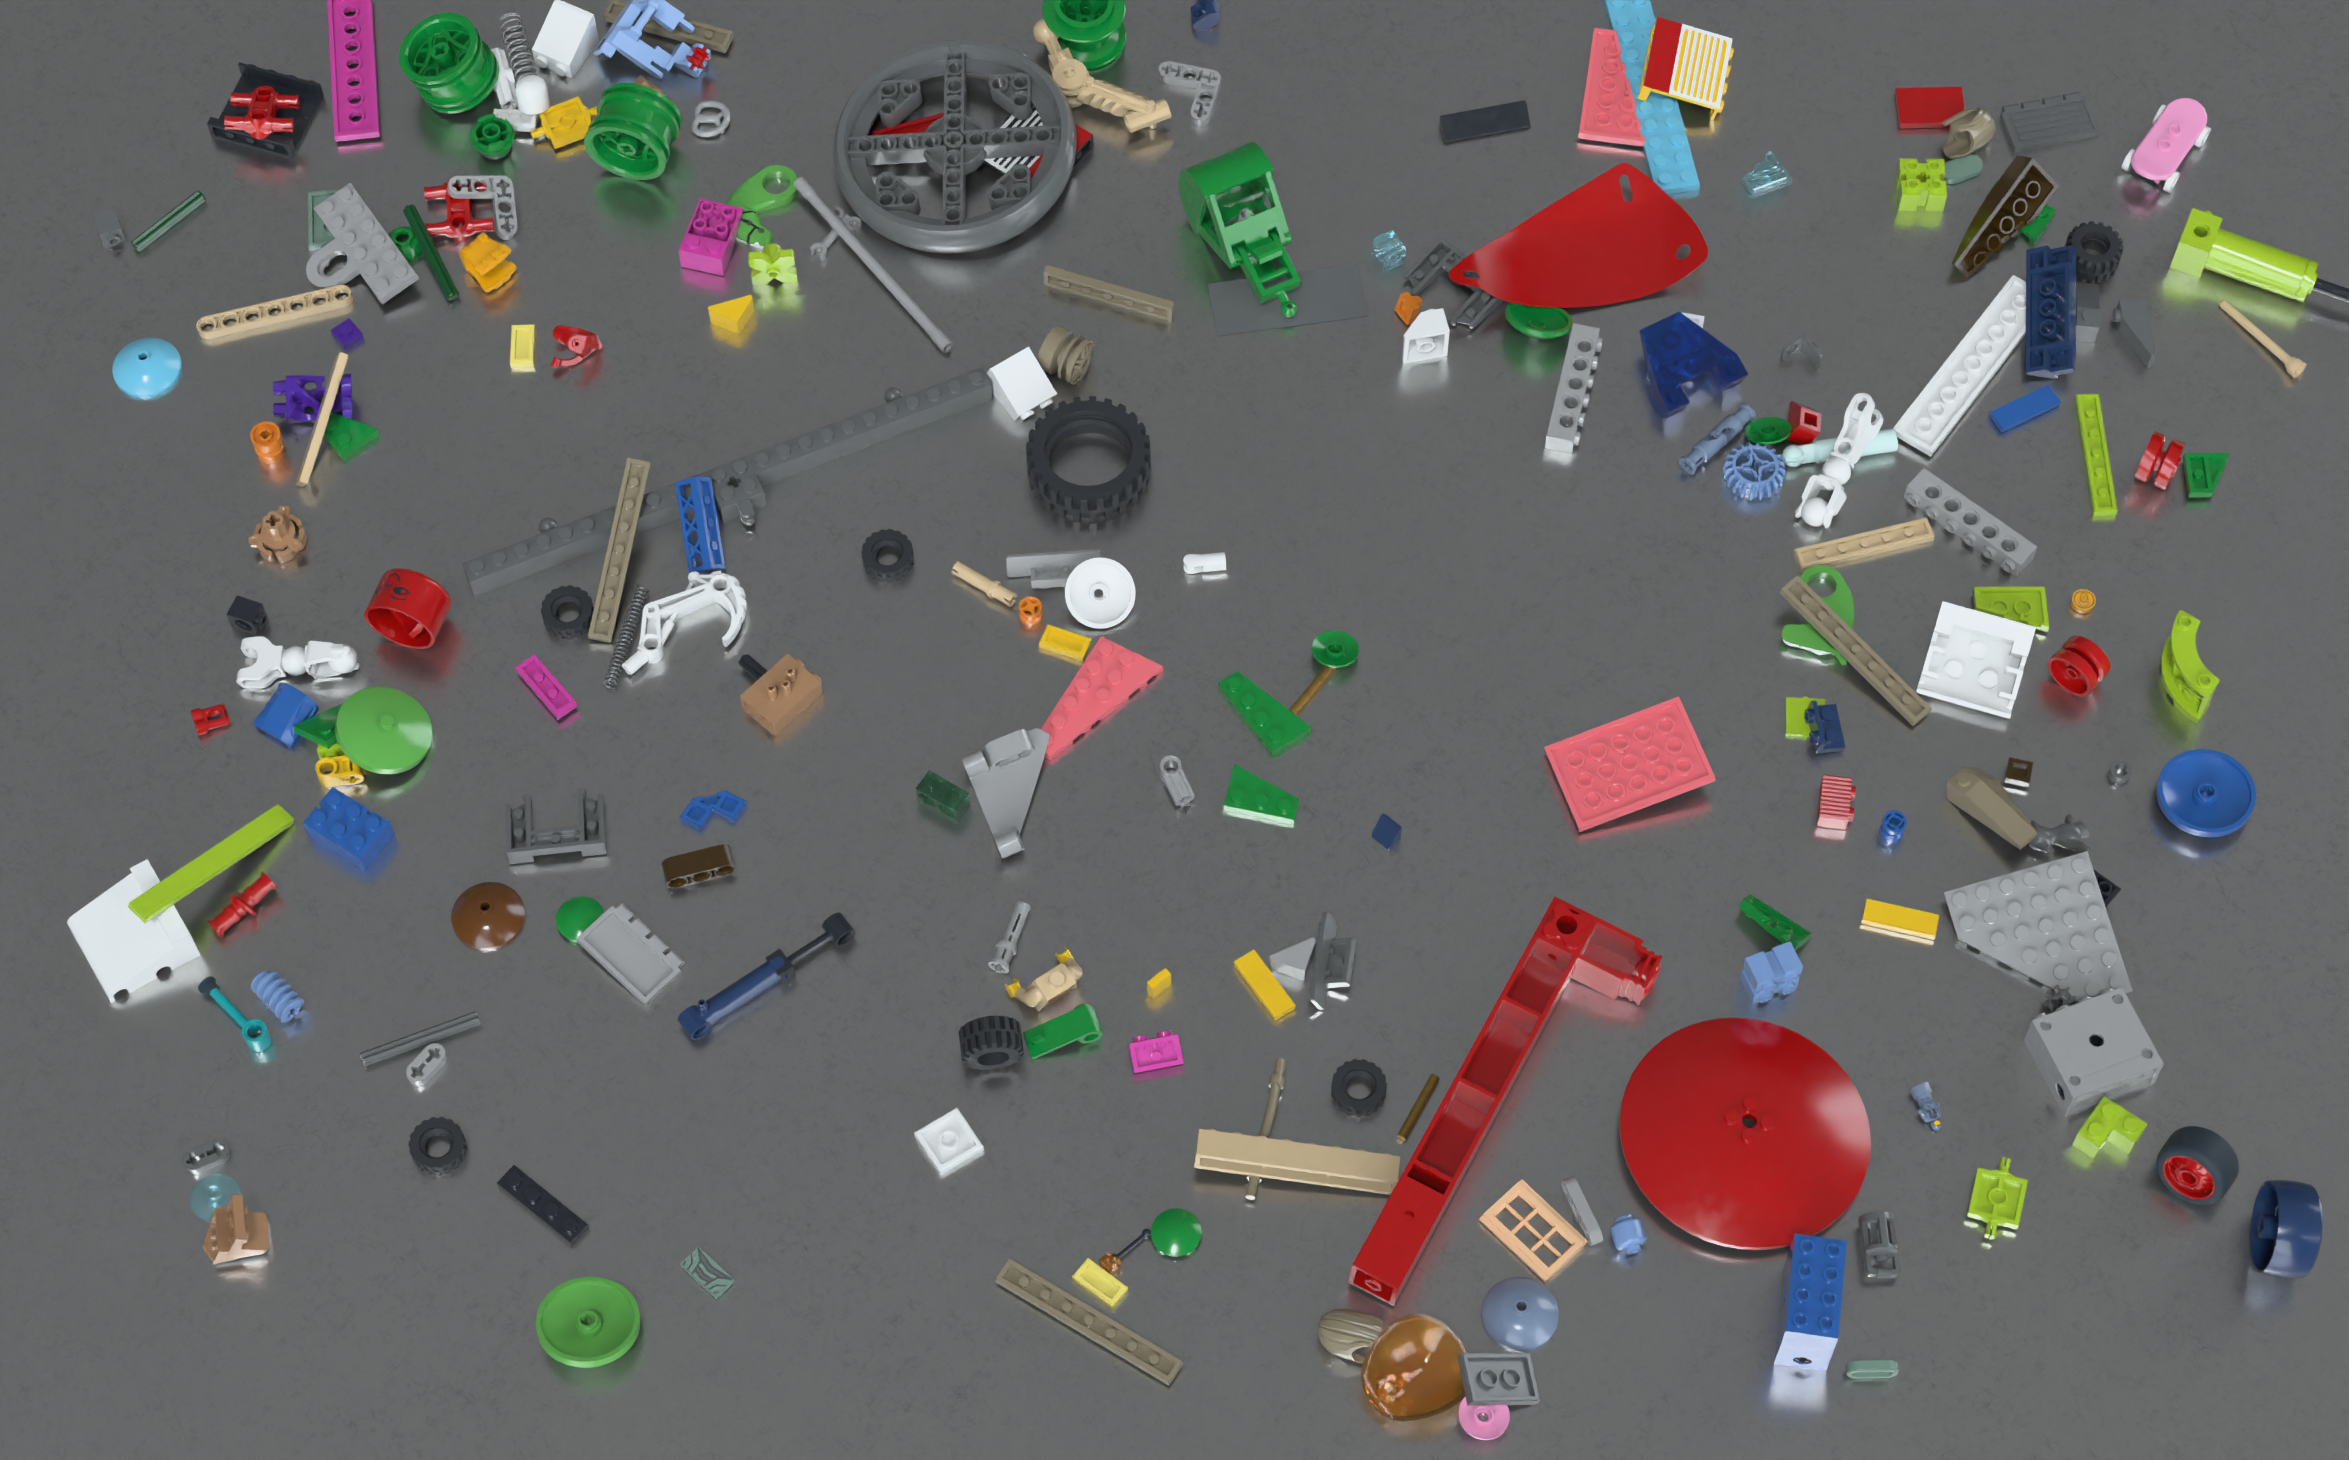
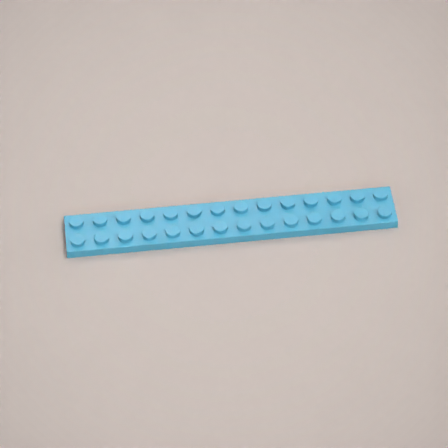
M1604 0L1611 30H1616L1621 48L1622 63H1625L1626 79H1629L1636 105L1635 113L1641 124L1640 132L1641 135H1644L1645 144L1642 148L1650 178L1667 194L1699 190L1700 184L1677 99L1650 91L1646 101L1637 99L1650 32L1655 22L1650 0Z

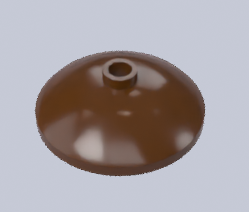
M497 882L479 883L465 890L454 903L451 913V922L457 937L469 947L479 950H493L507 945L520 933L525 921V908L518 893L511 887ZM485 906H489V907H490V908H489L488 910H486V911L482 910V908L485 907Z

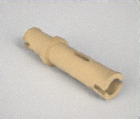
M960 561L954 564L952 569L956 571L952 570L951 574L987 593L989 598H996L1008 607L1013 606L1016 602L1017 594L1001 586L999 581H992Z

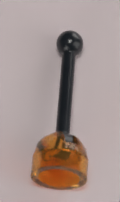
M1144 1229L1142 1235L1118 1254L1107 1253L1098 1260L1101 1268L1113 1275L1120 1268V1258L1142 1240L1150 1238L1151 1230Z

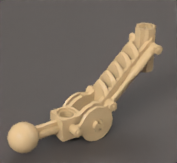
M1044 18L1035 23L1032 31L1033 37L1038 44L1047 47L1050 54L1048 55V62L1052 77L1062 89L1071 108L1087 104L1112 115L1123 117L1130 133L1145 127L1154 129L1158 122L1171 118L1169 106L1164 99L1157 102L1149 101L1147 97L1130 92L1124 88H1118V86L1108 84L1106 81L1094 80L1092 76H1089L1085 65L1073 59L1068 48L1061 49L1058 42L1059 36L1048 28Z

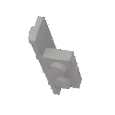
M1100 550L1007 555V576H1031L1032 589L1065 588L1067 579L1075 567L1086 560L1100 558Z

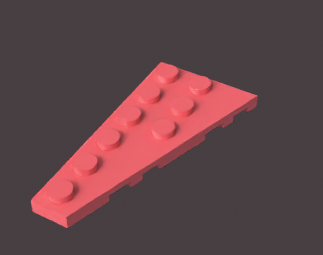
M1594 28L1578 138L1643 147L1645 139L1644 135H1641L1640 132L1641 124L1635 113L1636 105L1629 79H1626L1625 63H1622L1621 48L1616 30Z
M1101 636L1041 728L1042 731L1051 735L1045 758L1049 760L1054 759L1069 747L1074 739L1082 733L1089 731L1094 723L1099 719H1104L1129 699V695L1138 688L1144 687L1147 681L1154 675H1159L1163 671V666Z

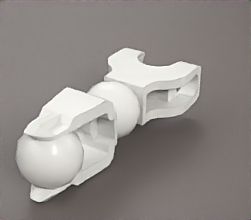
M248 637L242 640L240 649L245 656L256 658L257 661L251 667L240 669L237 673L236 682L243 688L262 689L271 685L276 679L286 677L287 673L298 676L307 671L312 677L321 679L359 669V663L357 662L356 651L348 644L309 641L308 645H305V649L300 646H292L285 650L283 646L273 645L265 637Z

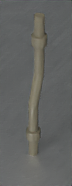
M1283 1058L1276 1059L1274 1074L1270 1076V1093L1259 1136L1268 1138L1279 1093L1283 1089L1285 1081L1283 1074L1286 1060ZM1247 1175L1249 1182L1245 1197L1249 1200H1254L1258 1183L1261 1182L1262 1177Z

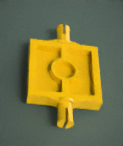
M578 96L549 107L546 111L538 114L542 127L530 130L532 139L546 135L554 149L584 139L592 122L591 117L597 116V106L588 109L582 104Z

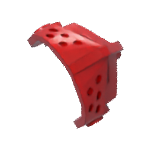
M564 325L556 326L552 332L554 340L568 346L577 355L566 360L554 356L550 365L559 369L560 365L571 366L577 364L596 349L602 348L598 335L580 328Z

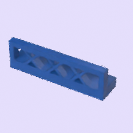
M696 476L675 482L689 573L693 571L700 573L707 570L719 571L726 569L711 477ZM683 486H691L692 493L689 498L685 496ZM690 508H693L695 511L693 521L688 518ZM694 530L698 532L699 536L696 544L692 542L691 537ZM699 553L702 556L703 566L696 567L695 558Z

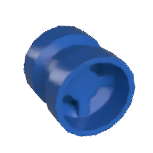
M1896 810L1889 811L1884 815L1879 829L1883 840L1895 843L1902 839L1907 825L1905 815Z

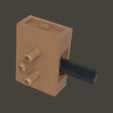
M788 653L768 671L749 654L743 655L738 662L743 669L757 680L740 695L741 706L774 736L823 694L820 677L814 672L810 673L798 658L794 659Z

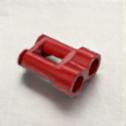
M224 703L223 705L219 704L202 710L200 708L190 710L198 736L208 733V730L226 726L228 723L231 724L228 715L227 717L225 715L227 711ZM222 714L221 718L214 720L207 719L208 717Z

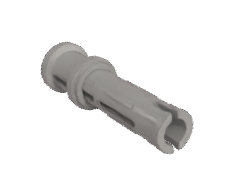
M1018 901L1016 903L1002 940L996 943L997 950L993 959H990L988 963L989 967L996 972L1008 973L1010 970L1009 964L1012 956L1017 953V940L1031 909L1030 905L1025 902ZM1018 919L1019 922L1016 926V929L1014 932H1012L1015 922Z

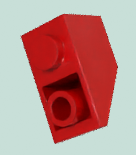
M1791 401L1788 422L1791 425V434L1787 440L1800 445L1811 444L1821 432L1822 414L1811 407Z

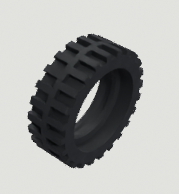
M1089 396V400L1081 401L1080 397H1075L1073 402L1066 404L1065 400L1059 402L1058 409L1056 410L1050 407L1045 411L1046 418L1042 419L1039 417L1035 421V430H1030L1028 435L1029 442H1026L1027 473L1031 490L1035 489V497L1039 502L1045 500V508L1049 511L1055 508L1058 510V516L1065 518L1066 515L1073 516V521L1080 522L1081 518H1089V523L1096 522L1097 517L1103 516L1106 521L1112 519V513L1117 511L1120 515L1125 513L1128 504L1134 506L1138 502V494L1144 495L1146 482L1149 483L1150 438L1149 435H1146V427L1143 422L1138 424V416L1134 412L1126 413V406L1121 403L1118 406L1112 405V400L1108 398L1101 402L1096 401V396ZM1083 433H1096L1108 436L1119 442L1127 450L1128 463L1123 472L1114 479L1099 485L1084 486L1070 483L1056 475L1050 467V453L1059 443L1071 436Z

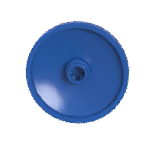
M2195 749L2178 754L2164 766L2157 782V801L2167 819L2179 829L2200 837H2221L2237 831L2250 818L2256 802V788L2249 772L2231 756L2215 750Z

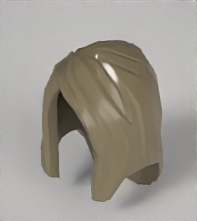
M1978 107L1964 110L1944 120V126L1950 125L1948 139L1942 147L1944 155L1950 159L1969 155L1971 152L1987 144L1992 139L1996 130L1991 114L1986 109Z
M1334 1309L1321 1316L1318 1325V1335L1322 1346L1331 1354L1357 1363H1366L1368 1357L1354 1354V1351L1362 1347L1373 1346L1379 1340L1384 1324L1383 1320L1375 1315L1352 1309Z

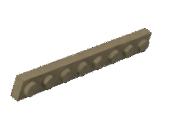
M627 457L588 633L589 639L608 643L612 642L649 474L650 462Z
M1798 575L1781 588L1779 593L1912 726L1917 724L1931 711L1932 708Z
M1010 1258L995 1278L997 1284L1167 1385L1171 1384L1183 1366V1361Z

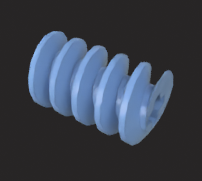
M263 971L253 979L250 987L251 990L256 993L258 998L262 999L263 1003L269 1007L270 1011L274 1012L275 1016L282 1023L290 1021L303 1006L304 999L301 997L297 998L298 993L292 991V986L286 984L284 978H279L280 973L278 971L271 973Z

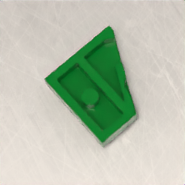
M333 413L329 416L323 438L344 460L378 437L379 432L374 427Z
M2184 453L2182 459L2188 497H2212L2229 458V453Z

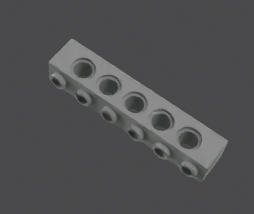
M1573 323L1546 435V449L1572 454L1574 445H1579L1581 432L1577 430L1578 426L1583 427L1585 413H1582V408H1587L1590 394H1586L1587 388L1592 389L1594 375L1590 374L1591 370H1596L1599 357L1595 356L1596 351H1601L1603 338H1599L1600 328Z
M1923 468L1907 485L1904 498L1909 504L1918 507L1929 518L1941 523L1949 532L1961 537L1966 544L1981 551L1986 558L1992 559L2001 565L2006 572L2012 573L2017 577L2034 559L2037 550L2035 544L1927 469Z

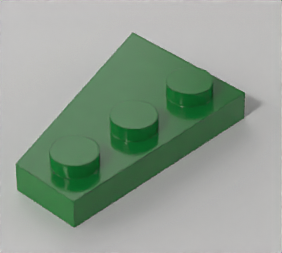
M1751 894L1745 897L1739 905V908L1744 911L1747 917L1755 920L1781 943L1791 942L1795 951L1807 943L1812 935L1811 932Z

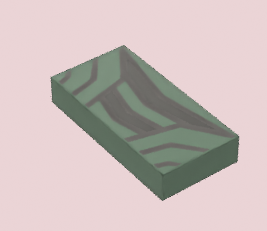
M699 1246L680 1263L681 1268L716 1300L735 1283L734 1279Z

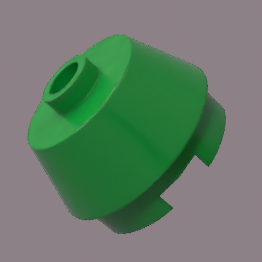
M489 114L478 119V123L471 129L470 140L474 148L485 158L500 159L509 153L515 132L507 119L503 120L502 118H497L495 114Z

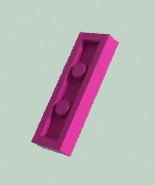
M535 654L515 667L520 677L558 720L577 707L576 701Z

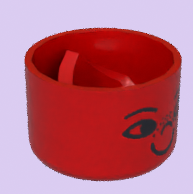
M394 568L382 575L364 612V617L370 627L386 639L410 648L426 649L434 644L451 608V598L448 592L432 578L414 570Z

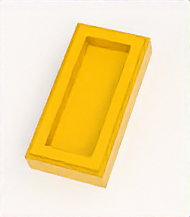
M1047 624L1039 642V647L1083 662L1091 646L1092 639Z

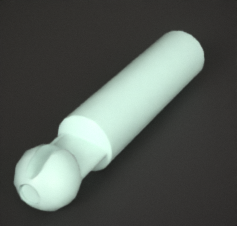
M1893 428L1879 430L1875 439L1867 444L1861 457L1897 451L1898 440L1895 430ZM1838 437L1817 440L1812 444L1789 445L1782 452V460L1789 467H1797L1801 464L1812 462L1817 464L1825 463L1828 459L1832 458L1830 453L1834 452V444ZM1851 449L1846 450L1843 454H1847Z

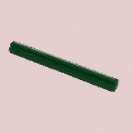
M415 205L405 206L403 212L447 300L457 299L459 292Z

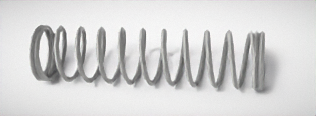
M506 13L499 18L498 25L517 84L520 78L525 75L535 74L538 76V74H536L537 70L534 67L535 63L530 53L531 49L528 47L529 43L526 40L525 29L522 27L521 16L517 13ZM508 16H516L519 18L507 20L503 23V25L500 24L501 21ZM509 21H519L514 26L504 27V25ZM520 27L523 30L522 32L512 33L509 36L505 35L506 31H515ZM522 34L525 37L524 39L513 40L510 43L507 42L508 38H516ZM524 41L526 42V46L521 45L515 47L514 49L509 48L510 45L520 44ZM528 48V52H521L515 56L511 55L512 51H521ZM528 54L531 57L530 59L520 60L517 63L513 62L514 58H523ZM530 61L532 62V66H524L520 69L515 68L516 65H523ZM531 68L534 69V73H533V72H529V73H525V74H523V75H521V76H518V75H517V73H518L519 71L523 72V71H528V70H530Z

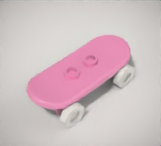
M2191 98L2175 99L2167 104V106L2163 104L2153 120V126L2136 150L2132 148L2127 154L2121 167L2123 170L2128 172L2133 167L2135 173L2147 179L2155 180L2157 184L2161 180H2165L2166 183L2163 190L2168 193L2172 191L2180 176L2176 169L2193 145L2199 148L2203 146L2211 131V128L2206 126L2207 113L2201 103Z

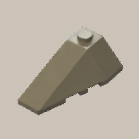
M1962 767L1946 781L1947 799L2018 849L2024 848L2037 836L2036 830L1999 780L1978 767Z

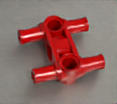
M269 86L258 87L251 91V93L231 92V106L249 107V110L245 116L225 115V130H245L251 137L256 139L266 138L273 132L293 133V118H275V115L279 108L299 109V95H281Z
M448 182L444 183V185L424 187L426 201L445 199L447 205V220L445 222L425 223V227L431 237L447 236L455 241L464 242L475 235V233L495 231L493 217L473 219L471 199H456L448 194ZM477 182L474 184V188L478 192L486 190L483 183ZM455 183L454 187L457 191H460L462 187ZM468 183L467 186H466V187H468V192H470V191H469L470 183Z

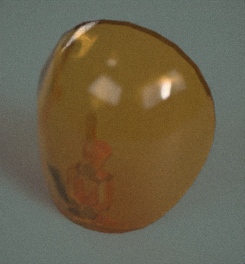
M1410 1314L1392 1322L1374 1341L1362 1365V1387L1373 1407L1380 1414L1391 1420L1405 1422L1428 1418L1451 1409L1465 1397L1457 1357L1461 1353L1468 1352L1459 1337L1442 1321L1429 1315Z

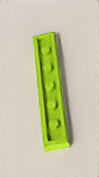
M2076 394L2075 405L2093 516H2116L2118 510L2099 394Z

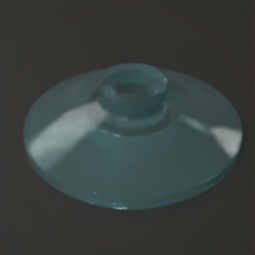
M222 1174L209 1175L201 1179L192 1189L190 1206L198 1218L210 1222L209 1219L215 1207H226L232 1194L241 1195L238 1184L231 1177ZM218 1192L216 1197H209L211 1193Z

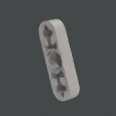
M1572 1176L1562 1180L1561 1188L1585 1239L1588 1240L1589 1246L1603 1242L1600 1227L1576 1178Z

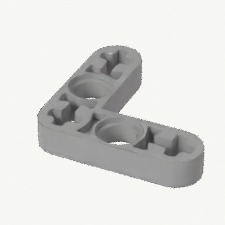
M1172 61L1161 63L1159 66V79L1162 82L1197 90L1190 113L1191 122L1198 127L1206 126L1210 122L1220 90V74L1212 69ZM1191 73L1196 77L1192 80H1187L1184 78V75ZM1202 95H1209L1211 100L1202 101L1200 97ZM1200 108L1204 109V115L1197 117L1200 114Z
M454 176L449 180L447 192L453 198L492 199L496 234L503 240H510L515 236L518 226L514 188L510 178L507 176ZM477 182L483 183L486 190L478 192L474 188V184ZM455 183L462 187L460 191H457L454 187ZM468 183H470V186H469V191H470V192H468V187H466ZM500 183H503V186L506 187L503 197H501V187H498ZM506 203L510 206V211L504 213L499 210L498 205ZM505 219H508L507 227L510 229L509 233H506V230L502 229L505 224Z

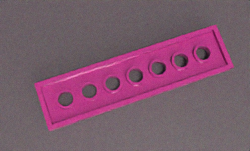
M327 0L335 141L380 137L372 0ZM348 12H356L353 16H345ZM349 29L357 30L355 33L352 34L346 33ZM351 46L358 47L354 51H348V48ZM351 64H358V67L354 69L348 68ZM353 81H358V82H360V83H359L358 85H356V86H350V85H349V84H350L351 82H353ZM353 99H360V102L356 104L350 103ZM355 116L362 117L359 121H351Z

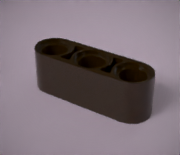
M726 844L669 857L663 860L661 864L666 885L669 888H679L727 876L736 870L731 848Z

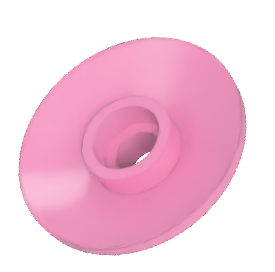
M1465 1396L1458 1409V1418L1462 1428L1470 1436L1480 1440H1492L1501 1436L1507 1429L1510 1421V1412L1507 1405L1467 1406ZM1478 1416H1484L1487 1421H1480Z

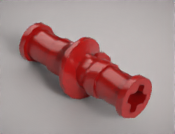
M261 872V876L251 886L246 887L242 894L237 892L238 897L232 894L228 895L232 903L225 906L223 911L212 921L210 919L207 921L221 937L224 936V932L229 927L237 923L243 915L245 916L246 912L255 915L253 906L258 904L271 889L275 890L277 888L264 872Z

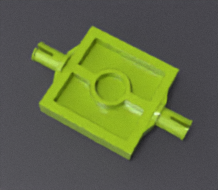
M2001 1157L1998 1170H1987L1978 1167L1976 1171L1967 1217L1987 1223L1984 1234L1985 1238H1988L1990 1235V1239H1995L1997 1226H2005L2016 1230L2019 1226L2028 1180L2008 1173L2011 1162L2010 1158H2007L2005 1162L2006 1157Z

